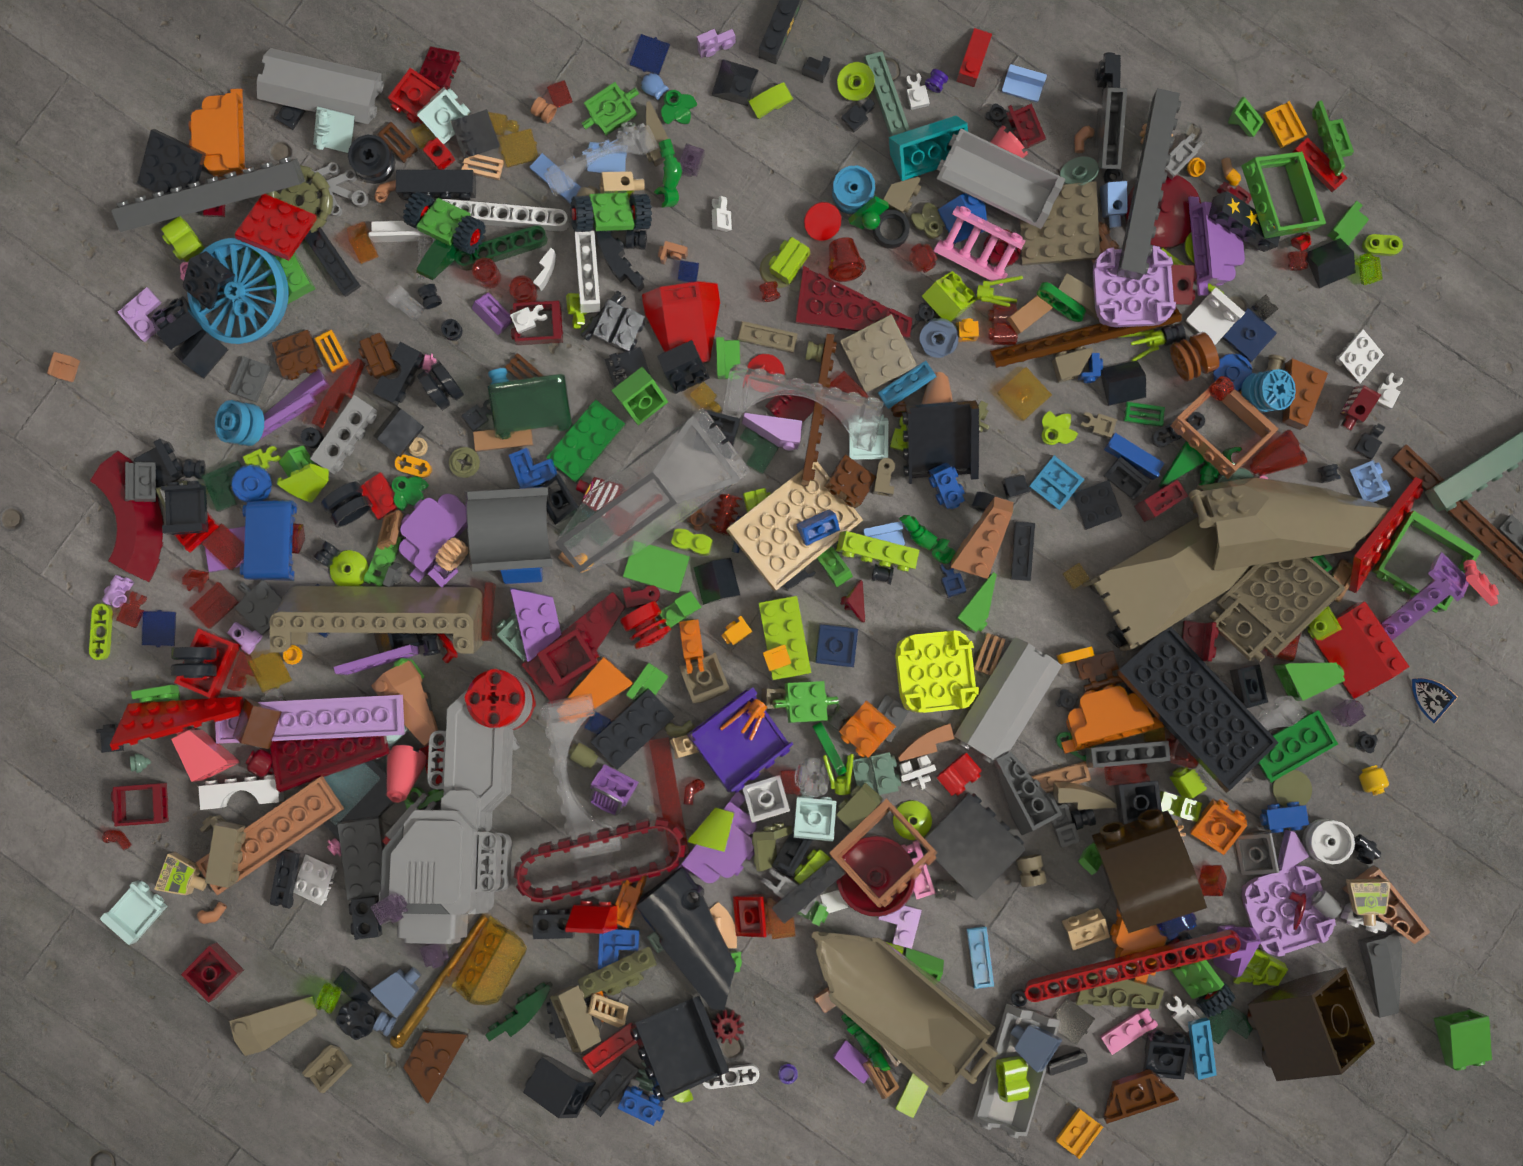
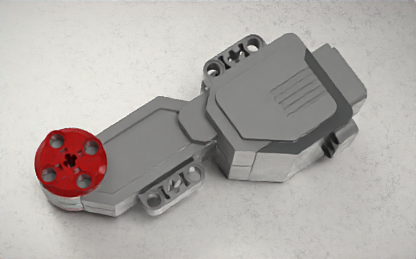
M491 669L479 674L471 682L468 690L447 708L446 731H435L429 738L427 780L431 788L444 790V795L441 798V810H414L382 851L381 892H379L378 913L398 914L397 938H404V943H459L461 938L467 937L468 914L488 913L494 905V892L505 891L510 886L512 840L508 834L497 833L492 827L493 810L511 793L513 730L522 727L530 719L536 706V701L528 683L509 672ZM443 735L444 743L439 746L437 740L439 736ZM443 758V762L437 763V759ZM436 769H443V772L436 771ZM441 775L443 781L441 785L438 786L436 784V778L437 776ZM500 836H502V837L504 838V845H503V846H502V839H501ZM502 878L503 885L500 887V881Z

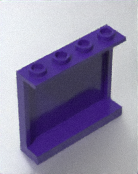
M753 687L744 690L687 734L727 792H739L745 787V782L749 779L752 781L760 775L759 771L764 767L765 769L771 767L778 756L783 757L790 751L789 748L794 745L786 740L766 710L753 740H749V737L757 719L752 721L745 733H741V730L750 718L747 714L748 710L724 730H720V727L740 711L748 701L752 703L754 699H757L755 695L758 693Z

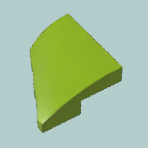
M310 463L300 470L291 472V476L286 479L278 478L277 485L288 493L312 503L327 484L329 469Z
M715 807L692 836H690L688 842L725 852L735 812Z
M1257 949L1240 977H1234L1233 982L1236 984L1252 982L1253 985L1266 983L1278 986L1288 968L1284 962Z

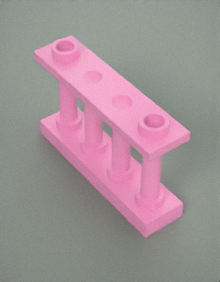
M956 206L952 214L957 216V219L947 239L944 241L940 239L934 252L991 281L1005 279L1008 274L1005 273L1004 269L1015 248L1022 249L1025 243L1023 237L1017 233L1011 234L972 214L971 210L964 206ZM965 220L974 225V228L964 248L958 249L954 247L953 242ZM982 229L992 235L981 257L976 258L971 255L970 251ZM1000 238L1008 242L1009 245L998 266L993 267L988 264L987 260Z

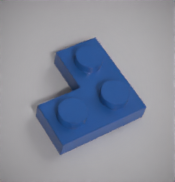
M528 448L509 455L520 488L539 486L557 475L552 459L534 465Z
M615 929L599 934L598 969L618 961L619 950L638 951L640 930Z

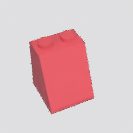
M186 728L182 732L176 733L177 736L171 739L191 782L206 780L240 763L233 754L222 745L216 744V740L203 730H195L194 728L188 730Z

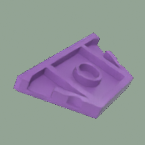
M510 588L526 660L531 661L537 656V653L545 649L561 635L554 600L549 595Z

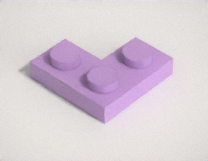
M713 29L697 36L698 52L701 58L705 56L711 57L716 51L729 49L736 43L733 29L719 35Z
M146 287L119 310L118 313L141 340L146 342L156 333L153 322L147 315L157 308L161 301Z
M904 905L893 914L878 917L879 920L897 924L892 944L912 949L921 909Z

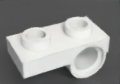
M1351 902L1346 904L1344 910H1342L1341 918L1347 920L1346 924L1359 927V924L1363 925V915L1354 917ZM1376 920L1375 926H1366L1365 930L1378 933V930L1386 932L1387 924Z

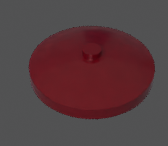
M1176 175L1172 180L1167 176L1165 183L1161 187L1164 193L1161 202H1158L1157 208L1160 209L1158 219L1154 222L1156 227L1155 236L1151 238L1150 242L1151 245L1160 247V249H1170L1183 244L1187 236L1192 232L1188 197H1199V194L1190 182L1179 175ZM1134 187L1131 189L1130 193L1127 196V214H1125L1126 224L1128 221Z
M878 836L859 840L842 856L879 898L914 866L910 855L901 845L891 839ZM846 871L837 880L838 889L844 901L855 911L871 917L887 916L900 910L913 894L916 878L914 880L911 878L906 883L908 886L901 893L896 892L892 896L893 900L886 907L883 905L878 907Z

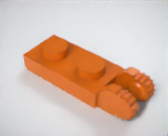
M699 620L679 622L687 673H692L691 660L698 659V669L700 672H703L704 654Z
M647 875L642 876L636 887L631 886L633 882L629 883V880L623 883L615 905H618L617 924L629 928L636 910L635 905L640 899L643 892L642 889L647 881Z

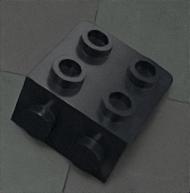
M205 251L189 259L183 288L210 310L215 306L219 288L233 281L235 274Z
M161 438L153 442L155 448L134 459V463L152 462L156 464V489L184 477L183 465L176 458L172 444Z

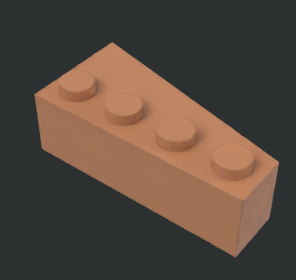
M998 497L993 498L979 521L973 526L971 532L963 540L953 556L951 568L988 579L1011 519L1014 502Z
M1374 865L1355 878L1388 880L1382 871ZM1390 883L1387 913L1377 916L1412 943L1416 944L1428 935L1430 931ZM1346 885V886L1343 887L1342 889H1343L1345 892L1348 893V889H1347V885Z

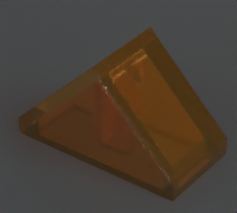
M365 221L347 228L349 242L361 264L379 257L373 241L368 237L369 230Z

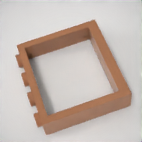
M1222 377L1215 381L1185 409L1171 425L1178 435H1181L1192 448L1196 449L1206 461L1210 462L1227 479L1278 431V428ZM1213 394L1261 437L1234 465L1186 421Z
M887 798L829 852L878 907L882 905L886 907L893 900L892 896L896 892L901 893L908 886L906 883L911 878L914 880L922 873L920 869L925 864L929 866L937 858L935 856L937 854L936 850ZM891 811L928 852L879 898L842 856Z

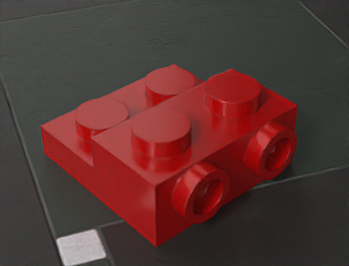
M409 68L388 96L391 103L390 107L397 113L402 111L407 114L406 118L410 122L422 124L423 121L417 116V113L430 102V99L441 88L412 68Z

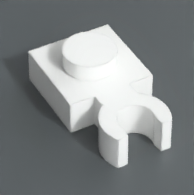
M919 73L916 74V82H912L910 76H907L906 84L910 87L906 93L911 110L926 107L930 104L926 86H920L921 76Z
M537 305L531 312L527 307L510 314L518 334L536 327L534 321H544L547 319L546 314L538 315V312L544 309L542 305Z
M1394 373L1386 377L1387 385L1382 383L1377 390L1381 394L1377 404L1388 410L1393 408L1400 394L1396 387L1400 386L1403 382L1402 377L1396 383L1393 382L1392 377Z
M1173 995L1172 997L1176 1000L1175 1005L1171 1006L1168 1002H1165V1006L1169 1010L1175 1011L1172 1015L1173 1019L1185 1032H1188V1022L1201 1018L1187 1003L1181 1006L1180 998Z

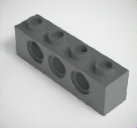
M1169 741L1085 748L1087 768L1171 761Z

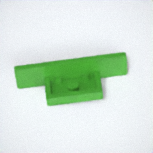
M1321 100L1313 108L1312 117L1316 120L1318 134L1322 137L1324 151L1328 154L1330 160V168L1334 171L1335 176H1339L1345 168L1342 157L1352 156L1354 150L1343 119L1329 121Z

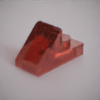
M243 651L239 652L227 689L240 691L241 688H244L247 681L246 674L261 678L250 654Z

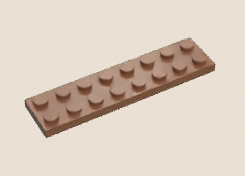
M323 776L244 829L246 837L241 846L243 856L238 864V881L344 810V807ZM209 854L196 862L205 878ZM210 884L216 895L228 889Z

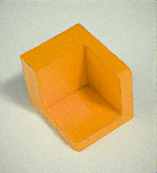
M786 645L763 652L769 672L791 664Z

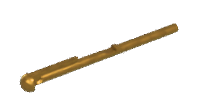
M482 914L397 1036H391L390 1044L393 1048L398 1049L404 1046L429 1010L427 1005L442 985L446 976L449 977L451 975L452 969L488 920L485 915Z

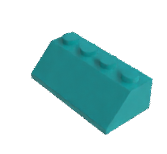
M955 115L889 137L890 156L900 179L904 181L937 170L941 160H946L952 148L949 143L953 135H958L960 129L968 132V123Z

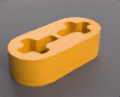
M408 455L398 456L395 459V467L402 473L420 478H426L432 473L431 465L425 460ZM406 459V462L412 464L411 467L404 466L402 469L400 461L403 462ZM425 464L427 471H423L420 474L421 471L415 469V466L422 467Z
M1091 646L1056 656L1058 663L1064 664L1095 655Z

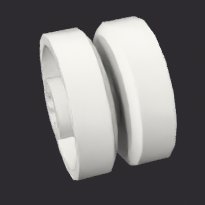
M1318 819L1310 823L1304 830L1302 838L1303 846L1309 856L1317 861L1329 864H1338L1347 860L1353 853L1355 845L1354 835L1349 827L1342 822L1329 819Z

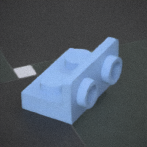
M1372 460L1350 469L1363 500L1375 502L1389 496L1391 488L1388 481H1383L1381 477L1383 470L1379 462L1375 463Z

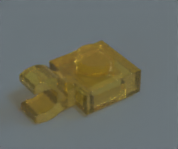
M488 112L496 135L504 136L505 131L518 133L520 125L517 124V121L508 120L507 115Z
M705 382L690 394L702 409L708 406L713 412L720 413L722 411L721 406L714 401L717 395Z

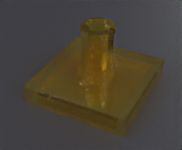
M1027 367L997 393L1022 421L1052 396Z

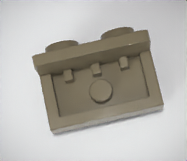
M329 1045L321 1051V1054L306 1066L302 1074L304 1077L311 1079L319 1093H325L352 1066V1063L340 1047Z

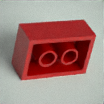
M198 628L190 647L217 648L216 659L204 660V664H214L217 666V676H203V678L177 676L174 683L209 698H218L241 645L209 630Z

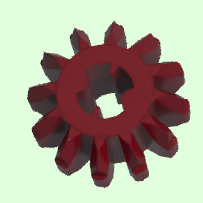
M724 1009V1016L716 1013L718 1020L712 1019L711 1023L715 1025L712 1027L713 1031L717 1032L715 1034L717 1039L720 1036L722 1037V1044H724L725 1039H728V1043L732 1044V1037L738 1041V1034L744 1033V1030L740 1028L744 1026V1022L739 1021L741 1015L738 1014L733 1017L734 1010H731L730 1015H727V1010ZM731 1023L732 1029L729 1028V1031H726L723 1024Z

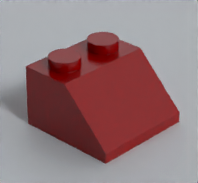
M581 900L580 904L573 905L565 932L604 934L617 929L618 905H611V901H599V904H592V900Z

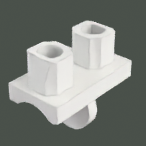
M927 755L917 758L920 768L916 770L912 769L910 761L899 764L902 774L899 775L901 781L904 782L917 777L916 780L911 781L912 787L920 785L921 790L925 789L924 783L931 781L929 775L925 777L921 775L936 770L935 765L931 764Z

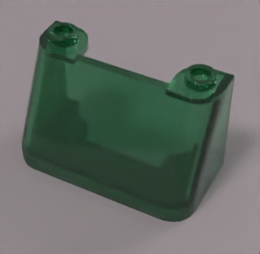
M563 374L500 382L487 386L495 437H499L500 440L509 439L514 432L552 426L557 428V431H565L572 427L566 379Z

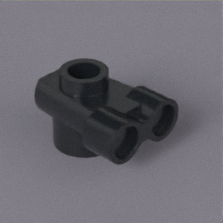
M1361 834L1354 838V850L1359 852L1357 859L1360 862L1372 864L1375 859H1379L1381 851L1376 848L1377 844L1368 840Z

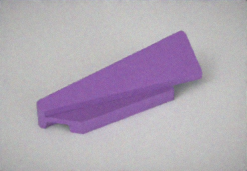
M320 369L308 376L264 414V430L260 439L318 404L315 396L330 387Z

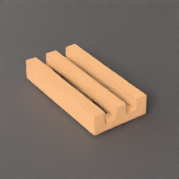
M477 154L464 159L462 170H473L475 175L500 180L504 161ZM470 159L479 160V161H483V162H487V163H492V164H496V165H499V166H493V165L484 164V163H480V162H476V161H471ZM468 165L497 171V174L468 168Z

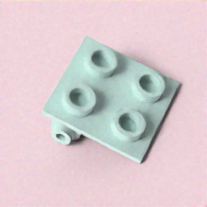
M317 106L313 144L320 150L326 147L348 153L349 147L352 144L355 116Z

